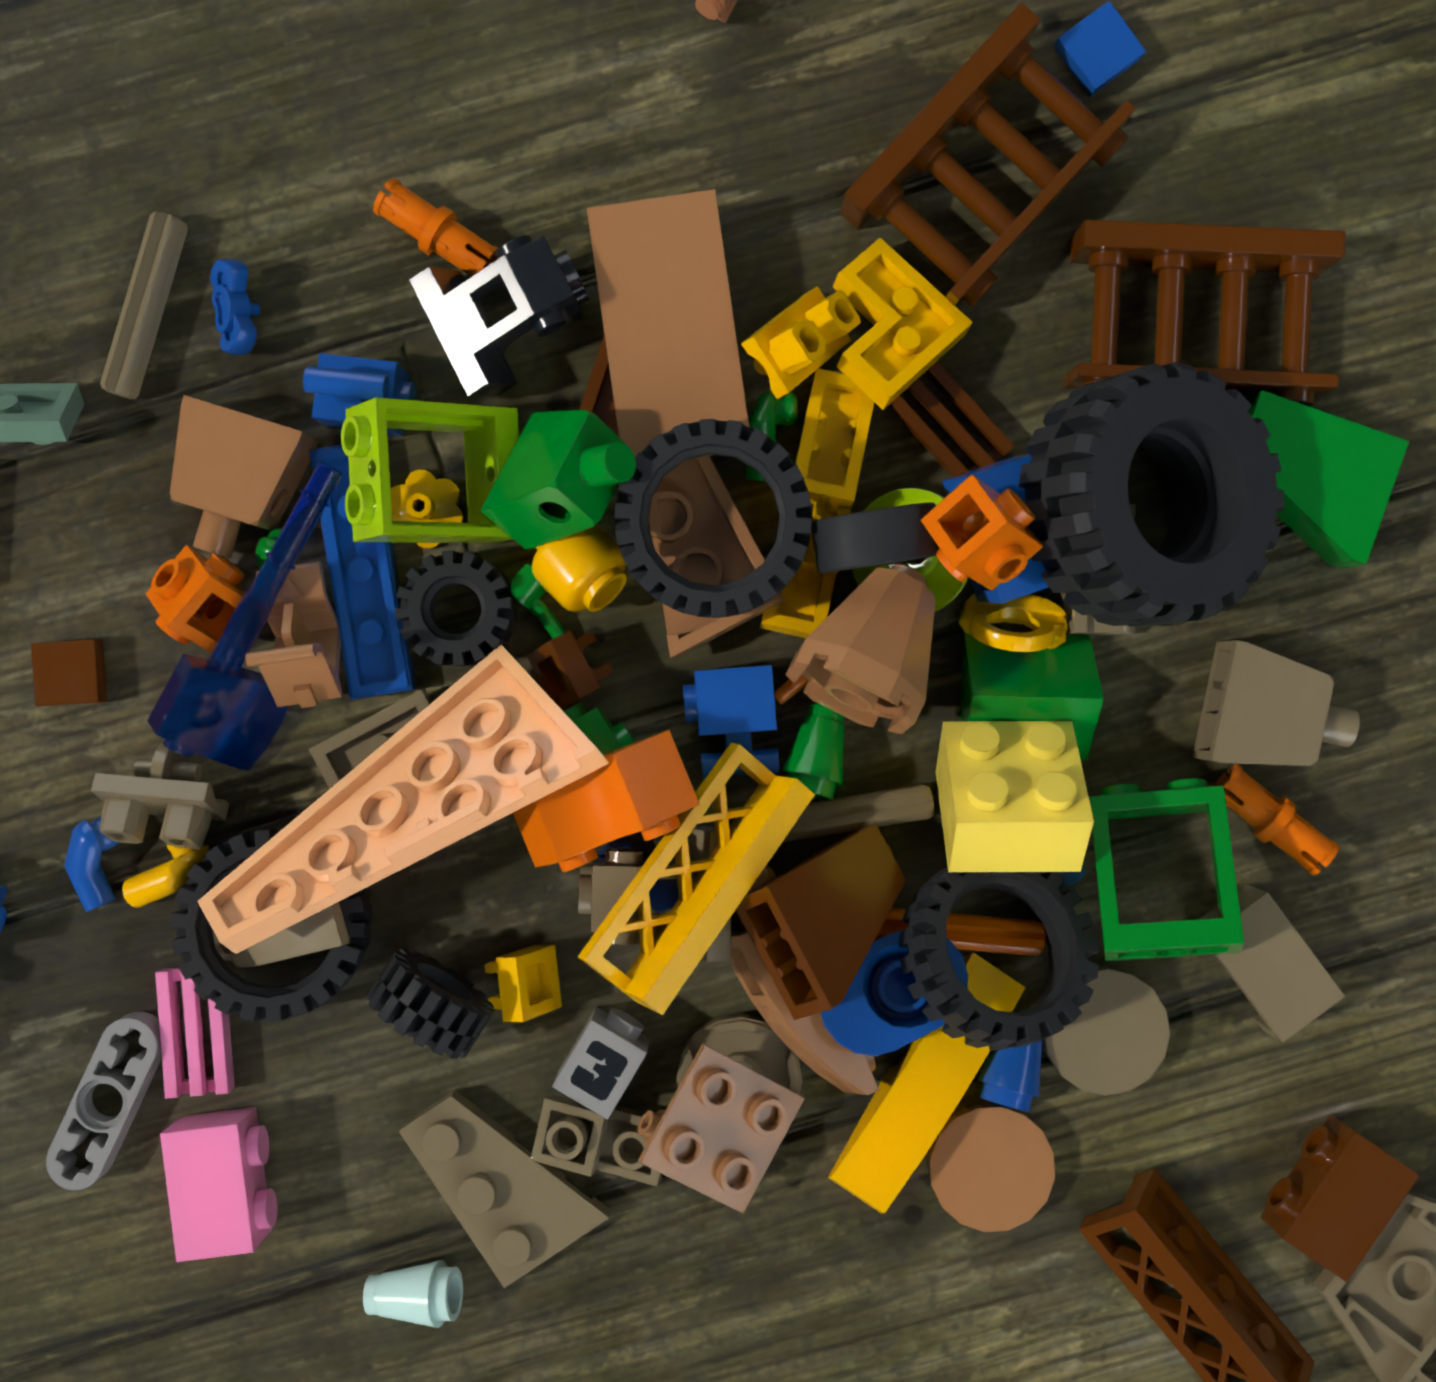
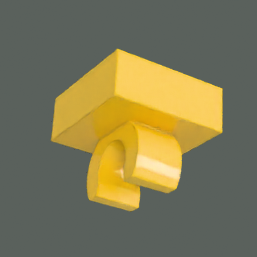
M533 945L496 957V960L484 965L485 973L498 974L500 994L489 997L488 1001L492 1002L494 1009H502L503 1022H525L562 1007L555 945Z

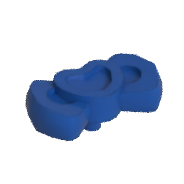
M221 258L215 262L210 276V281L214 288L212 304L215 309V325L217 331L221 333L219 345L225 353L243 356L251 353L255 345L257 330L249 316H258L260 314L259 303H251L246 292L248 280L247 265L237 259Z

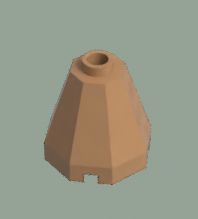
M892 565L890 569L877 567L805 639L796 652L785 675L793 683L801 675L806 677L809 681L803 692L813 701L860 725L873 728L879 717L892 719L887 731L903 734L915 724L926 701L936 597L927 588L925 577L916 570L904 565Z

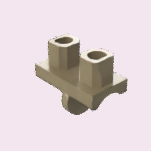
M164 742L160 744L152 760L138 758L133 768L135 776L95 773L91 792L104 802L100 832L114 842L132 844L143 842L149 815L164 816L159 838L164 843L177 848L200 850L211 820L226 821L230 803L227 800L216 799L213 787L209 783L200 782L202 778V765L186 763L184 750L177 743Z

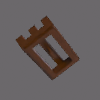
M938 361L887 406L951 477L969 471L901 397L908 390L975 462V465L969 471L996 463L1014 447L1011 441ZM926 375L992 447L990 452L986 453L925 386L920 380L923 376Z

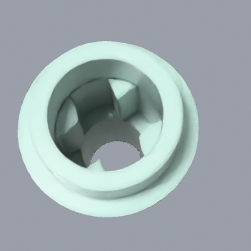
M443 1260L384 1272L382 1274L369 1275L363 1290V1306L367 1315H378L434 1328H440L444 1321H455L460 1314L463 1300L461 1272L458 1267H447Z

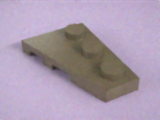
M456 1089L405 1122L399 1129V1133L503 1288H506L610 1217V1208L594 1196L590 1199L565 1179L566 1174L558 1168L530 1160L532 1153L514 1140V1134Z

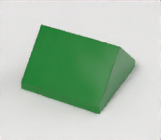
M963 632L960 722L1072 721L1081 761H1087L1104 700L1090 635H1066V642L1055 649L1046 648L1034 652H1013L990 647L979 642L972 635Z

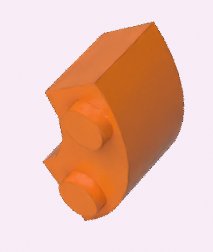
M670 730L604 754L603 756L609 764L513 812L535 868L559 863L561 871L567 872L597 859L599 856L595 847L640 831L644 841H648L682 826L677 815L700 805Z

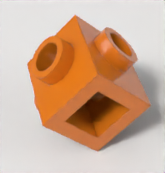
M973 474L920 520L940 549L937 550L936 555L948 572L960 582L965 581L969 577L991 591L998 585L1017 577L1025 569L1028 560L1044 547L1028 527L1036 518L1024 501L1010 488H1007L1002 494L998 493Z
M188 545L181 550L175 559H170L159 567L152 579L151 587L145 593L160 615L155 620L156 624L166 634L184 645H188L192 641L218 658L260 609L240 584L245 574L237 566L215 552L209 558H206Z

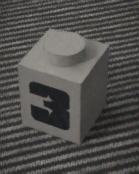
M596 1007L560 1067L552 1087L608 1120L648 1052L650 1038L642 1034L644 1026L637 1019L617 1008H611L610 1012L607 1013Z

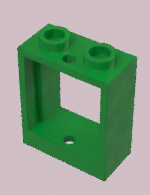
M1192 778L1172 781L1167 784V790L1141 792L1139 785L1118 784L1101 789V796H1089L1094 819L1092 838L1105 961L1240 953L1244 946V936L1224 786L1207 787L1206 780ZM1206 812L1220 918L1119 925L1108 820Z

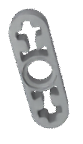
M133 1012L111 1023L103 1032L46 1156V1167L49 1176L60 1187L68 1190L85 1189L105 1175L112 1167L162 1060L159 1019L156 1016L147 1012ZM134 1030L141 1033L139 1044L147 1048V1050H143L133 1056L128 1061L125 1070L113 1068L124 1060L129 1049V1042L121 1037ZM98 1084L112 1085L120 1092L123 1106L119 1115L106 1116L95 1108L92 1096ZM90 1131L101 1133L92 1139L86 1151L85 1158L91 1163L82 1170L74 1166L77 1156L71 1151L87 1139Z

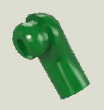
M771 390L759 395L748 419L749 427L764 432L776 442V425L792 426L797 422V396L793 392H789L776 399ZM745 464L746 479L764 480L757 470Z

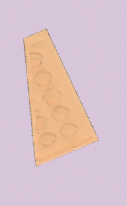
M500 644L197 902L219 942L237 954L609 764V762Z

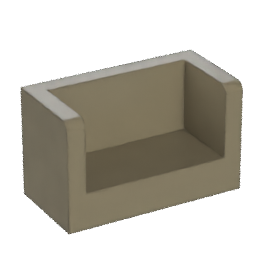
M1246 884L1237 890L1244 946L1240 953L1215 956L1259 1015L1255 1017V1021L1261 1029L1283 1043L1343 999L1345 995L1270 894ZM1218 905L1200 919L1220 918Z

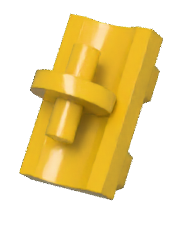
M817 286L802 295L742 342L741 345L747 354L755 358V370L761 375H768L770 390L778 399L791 392L848 344L851 338L847 333L861 323L860 317L843 291L838 290L825 298Z

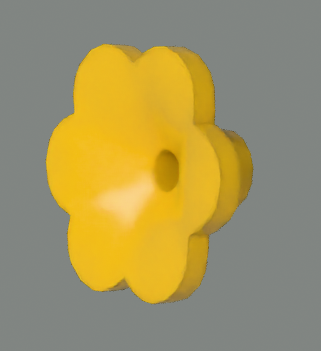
M415 470L408 475L405 484L396 485L391 488L392 521L463 523V513L457 506L460 499V490L450 479L436 480L435 476L427 470ZM424 502V509L418 512L417 505ZM417 543L424 549H434L441 545V543Z

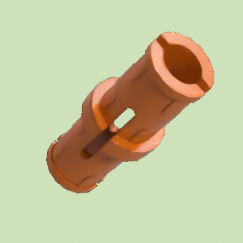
M391 178L384 185L385 189L391 192L390 197L381 190L379 191L374 201L373 213L380 218L383 217L416 239L419 250L432 257L438 254L471 277L498 259L496 251L499 248L491 245L458 223L456 213L448 207L441 206L436 208L403 186L396 178Z
M1234 764L1228 769L1230 777L1223 773L1216 781L1214 786H1224L1226 806L1253 827L1252 835L1262 843L1271 841L1305 868L1308 874L1312 876L1319 874L1322 868L1318 865V862L1326 868L1335 858L1340 848L1337 842L1330 840L1296 813L1295 808L1297 805L1288 797L1277 798L1243 771L1240 765Z

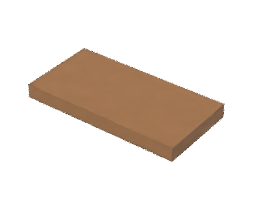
M715 189L587 208L619 438L631 448L636 457L658 435H663L672 430L673 427L686 422L693 423L700 421V419L715 418V420L720 421L732 420L741 422L749 427ZM708 454V455H704V456H701V457H708V456H715V455H713V454Z

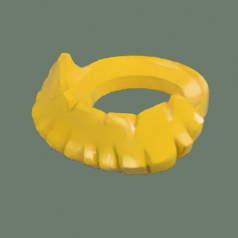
M974 593L965 602L959 619V624L965 633L972 635L983 644L1006 651L1034 652L1046 648L1055 649L1066 642L1067 639L1066 631H1068L1065 611L1056 603L1037 595L1028 594L999 604L977 602ZM990 623L1024 624L1034 631L1010 632L996 628Z

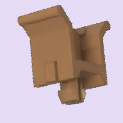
M321 561L256 571L260 605L275 636L274 649L246 653L245 660L248 667H259L277 707L297 704L301 708L317 706L318 701L342 697L339 679L341 641L337 618L326 593L324 570Z

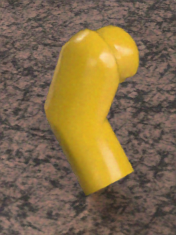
M166 844L174 859L125 880L122 892L127 903L132 907L139 908L176 893L181 886L187 883L189 879L187 874L192 867L206 857L205 854L210 851L209 845L204 846L203 844L201 849L197 850L177 848Z

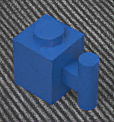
M319 353L318 367L306 366L304 371V391L306 393H314L312 418L327 428L342 429L343 422L346 419L347 408L376 397L417 400L416 384L409 382L410 374L397 362ZM387 428V435L402 437L403 429Z
M772 665L694 671L695 684L683 685L686 723L698 722L699 736L725 734L726 749L730 743L740 744L773 774L779 773L778 749L752 750L751 732L777 730ZM724 752L701 754L703 779L707 777ZM738 766L731 777L749 775Z

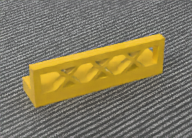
M730 743L695 792L700 805L679 814L678 818L682 826L664 835L578 955V958L635 1002L661 1015L665 1013L815 796L797 778L775 776L744 747L737 743ZM739 766L759 785L743 807L728 809L725 784ZM712 804V805H713V811H711V812H706L707 809H708V808L710 807V805ZM735 818L729 827V819ZM714 821L716 847L707 859L690 861L688 836L697 824ZM675 856L676 864L668 865ZM698 871L695 877L692 879L691 872ZM677 875L678 901L670 912L651 915L650 889L658 878ZM637 909L638 918L630 919ZM660 925L653 935V926ZM639 929L641 953L627 973L624 974L603 956L619 933Z

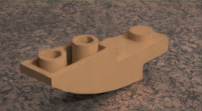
M765 866L749 891L775 877L774 871L769 866ZM735 910L741 929L731 933L730 964L751 1002L770 1028L799 1059L841 1091L861 1095H870L878 1091L879 1089L872 1074L876 1067L874 1056L856 1054L838 1044L824 1027L820 1013L797 1020L793 1019L740 916Z

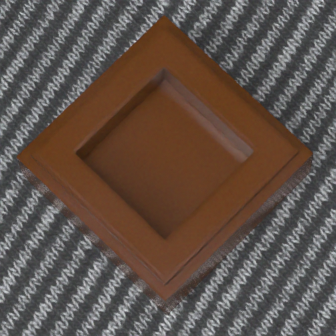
M90 639L31 643L35 706L107 702L103 640Z

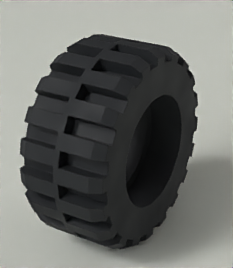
M1171 362L1162 366L1156 363L1086 384L1070 392L1068 399L1057 402L1045 414L1043 424L1046 427L1035 429L1026 453L1032 456L1031 463L1021 465L1018 484L1019 488L1025 489V504L1036 518L1028 527L1044 546L1031 559L1033 562H1042L1046 569L1041 574L1042 579L1054 593L1067 592L1064 598L1065 603L1079 614L1092 615L1099 623L1111 626L1128 625L1129 627L1204 620L1217 615L1223 607H1232L1249 590L1247 583L1256 582L1267 566L1269 560L1264 554L1266 550L1274 549L1281 530L1280 526L1275 525L1276 512H1281L1284 509V490H1277L1276 473L1282 472L1278 453H1270L1266 439L1271 435L1263 420L1259 417H1251L1248 410L1252 405L1236 389L1224 390L1227 382L1207 370L1197 372L1189 364ZM1138 446L1145 449L1159 465L1165 477L1170 495L1169 526L1158 551L1152 548L1140 533L1129 504L1128 476L1131 462Z

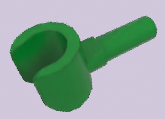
M529 563L524 564L511 580L510 589L512 595L526 608L531 610L552 639L566 633V630L550 607L540 599L546 593V590L532 573V565Z

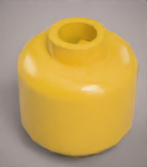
M597 524L592 528L535 547L537 551L533 557L532 573L542 587L568 611L581 612L587 609L590 612L600 611L620 594L626 584L627 576L624 573L626 563L620 548Z

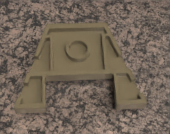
M1409 1191L1347 1283L1326 1268L1322 1270L1313 1282L1380 1382H1436L1421 1370L1436 1350V1199Z

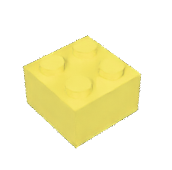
M1072 721L943 722L935 773L948 872H1081L1094 819Z

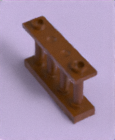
M1022 2L844 193L840 214L857 230L871 215L878 221L886 218L956 283L946 296L956 307L963 300L973 307L998 280V277L991 271L992 268L1092 160L1102 168L1129 138L1121 128L1136 109L1126 100L1104 123L1032 56L1035 49L1029 44L1041 19ZM1001 75L1008 81L1015 77L1086 143L1062 170L989 104L992 96L986 91ZM957 122L961 123L965 128L972 124L1042 189L1040 194L1018 217L945 150L948 143L943 137ZM914 169H917L921 174L929 171L999 236L975 264L902 198L905 191L899 185Z
M1085 220L1071 237L1070 263L1089 264V271L1095 273L1091 363H1078L1065 375L1064 388L1078 389L1086 384L1144 367L1138 365H1117L1121 272L1126 271L1128 266L1152 267V273L1158 275L1155 363L1159 366L1171 362L1181 363L1185 275L1191 273L1192 269H1215L1216 277L1222 278L1218 369L1195 368L1197 372L1207 370L1227 382L1225 391L1236 389L1243 396H1252L1263 390L1306 406L1314 405L1315 398L1339 387V374L1309 373L1313 280L1320 277V273L1344 258L1346 231ZM1256 271L1279 272V279L1286 281L1281 372L1245 370L1249 277L1254 276Z

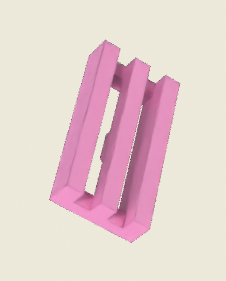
M179 967L163 968L155 972L165 1099L178 1098L182 1094H190V1097L203 1096L207 1092H215L216 1095L230 1093L235 1088L229 1014L215 1009L216 1003L208 999L214 1077H206L200 997L194 991L197 985L192 979L185 980ZM177 981H181L189 1079H185Z

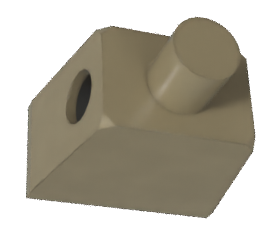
M1239 640L1216 642L1192 758L1218 763L1315 766L1319 758L1322 742L1347 748L1353 745L1359 732L1360 716L1356 710L1330 705L1334 679L1329 674L1248 642Z

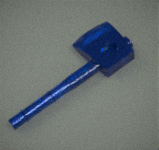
M319 461L305 488L300 489L301 496L271 551L265 553L267 558L250 588L238 603L210 657L205 659L183 654L147 720L155 735L164 738L163 745L169 750L189 757L197 753L217 762L249 771L278 731L289 706L277 707L262 673L243 668L242 665L245 662L246 653L251 651L269 618L277 595L291 569H296L294 564L325 507L330 506L328 502L343 476L342 472L331 465Z

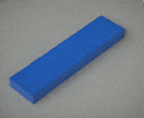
M342 445L309 450L350 700L417 690L409 641L404 640L399 630L404 628L402 621L396 620L395 608H400L401 598L396 597L400 584L393 542H353L352 524L348 521L345 512V496L350 486L348 456L345 455Z

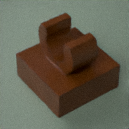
M570 630L549 640L527 656L544 691L561 710L599 689L598 682L606 678L613 670L610 663L604 664L597 669L589 667L582 651L598 640L594 633H586L575 639Z

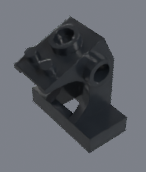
M524 235L508 241L496 251L498 258L496 261L468 280H465L461 271L427 267L410 279L468 396H499L518 384L504 357L505 349L517 338L534 329L537 337H545L563 329L572 320L583 318L579 305L588 301L589 298L567 251L564 250L554 255L545 236L533 241L531 236ZM506 285L517 310L491 326L482 308V304L491 294Z

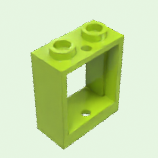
M377 397L347 408L346 419L341 429V444L349 461L350 486L345 496V512L348 521L352 524L353 542L493 544L513 540L480 510L519 439L517 408ZM387 428L463 433L468 523L392 521Z

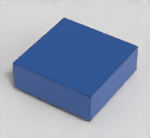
M1110 1L1103 4L1058 37L1053 46L1089 97H1092L1141 61L1146 53L1144 47Z

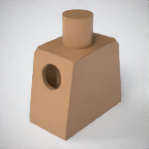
M184 395L180 408L170 496L173 501L203 510L192 547L231 558L242 522L269 531L276 529L311 461L309 450L316 449L319 441L302 431Z

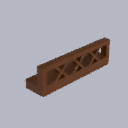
M1155 1168L1135 1175L1122 1204L1084 1217L1078 1230L1204 1382H1233L1228 1377L1229 1374L1249 1382H1309L1315 1361ZM1125 1227L1141 1246V1252L1119 1244L1109 1231ZM1149 1276L1172 1284L1182 1296V1301L1158 1292L1149 1281ZM1189 1325L1213 1334L1222 1344L1223 1350L1199 1341L1190 1331Z

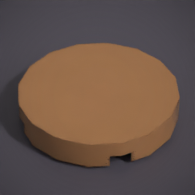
M991 1101L982 1102V1105H973L969 1108L965 1106L954 1111L927 1153L930 1184L942 1208L960 1224L982 1232L1009 1231L1030 1221L1048 1201L1055 1181L1054 1153L1040 1126L1022 1110Z

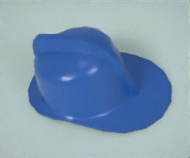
M903 930L892 932L874 941L842 1003L831 1010L820 1013L824 1027L834 1040L853 1053L878 1056L893 1052L945 1024L942 1019L931 1022L922 1012L929 1004L925 997L914 1000L908 988L909 985L916 982L913 973L903 974L900 960L909 954L907 948L899 947V936ZM947 939V952L955 973L963 985L968 988L969 975L963 956L953 943Z

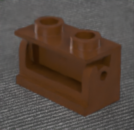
M1330 1114L1323 1125L1316 1127L1309 1133L1302 1146V1156L1288 1177L1280 1179L1272 1187L1267 1196L1266 1209L1260 1217L1283 1240L1347 1283L1420 1175Z

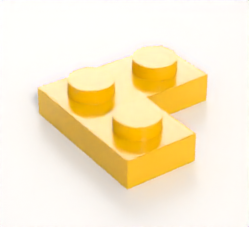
M882 238L877 239L838 273L833 284V288L836 291H843L852 306L874 325L842 353L836 367L882 410L890 405L966 335L973 323Z

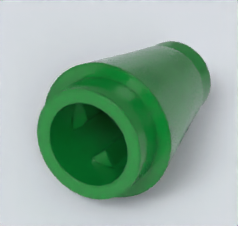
M809 704L807 715L802 721L781 773L786 777L797 778L815 794L812 799L833 801L836 787H843L845 717L821 704Z

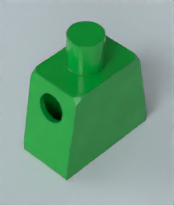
M588 410L531 413L480 511L524 549H532L594 527L601 520L617 485L627 482L633 477L636 469L635 456L631 448L600 418Z

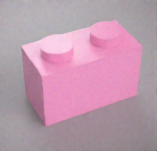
M248 1107L181 1116L160 1133L176 1262L254 1253L275 1226L278 1211L276 1194L272 1188L267 1189L264 1165L269 1158V1136L264 1125L259 1126L257 1108Z

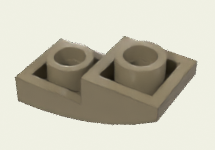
M547 1095L544 1098L530 1160L589 1177L596 1170L656 1187L663 1175L638 1162L646 1147L644 1137L638 1134V1124L646 1111L616 1105L607 1120L569 1097Z

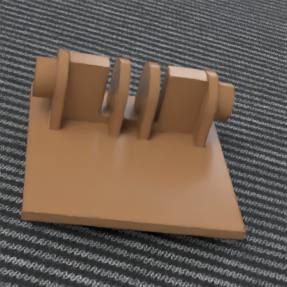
M702 1043L667 1109L659 1110L656 1113L649 1110L640 1119L638 1134L644 1137L646 1147L638 1162L744 1213L805 1098Z

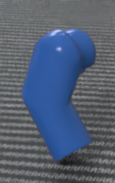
M101 816L92 822L83 820L72 829L64 864L86 913L116 899L100 862L102 851L113 848L118 842L110 840L100 832Z

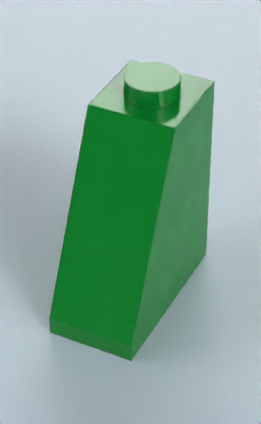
M1263 390L1246 398L1252 405L1248 410L1251 417L1262 419L1271 435L1266 439L1270 453H1278L1282 472L1276 473L1277 490H1284V509L1281 512H1276V515L1328 565L1339 569L1366 565L1409 441Z

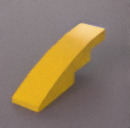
M820 368L814 374L795 461L809 491L812 522L850 514L855 500L874 407V401L845 374ZM812 532L802 564L787 586L781 591L785 597V602L763 613L760 629L807 638L828 617L838 571L818 573Z
M974 952L965 955L963 959L969 975L967 988L976 1000L996 1011L1012 1012L1026 987ZM943 1026L909 1043L898 1064L888 1068L878 1086L879 1090L874 1093L828 1178L878 1212L885 1213L959 1104L989 1054V1046L975 1048L966 1045L965 1036L951 1038L941 1031Z

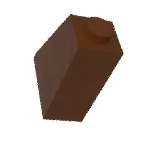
M876 822L837 839L749 891L736 908L794 1020L831 1010L842 1003L906 881L894 858L892 849L885 841Z

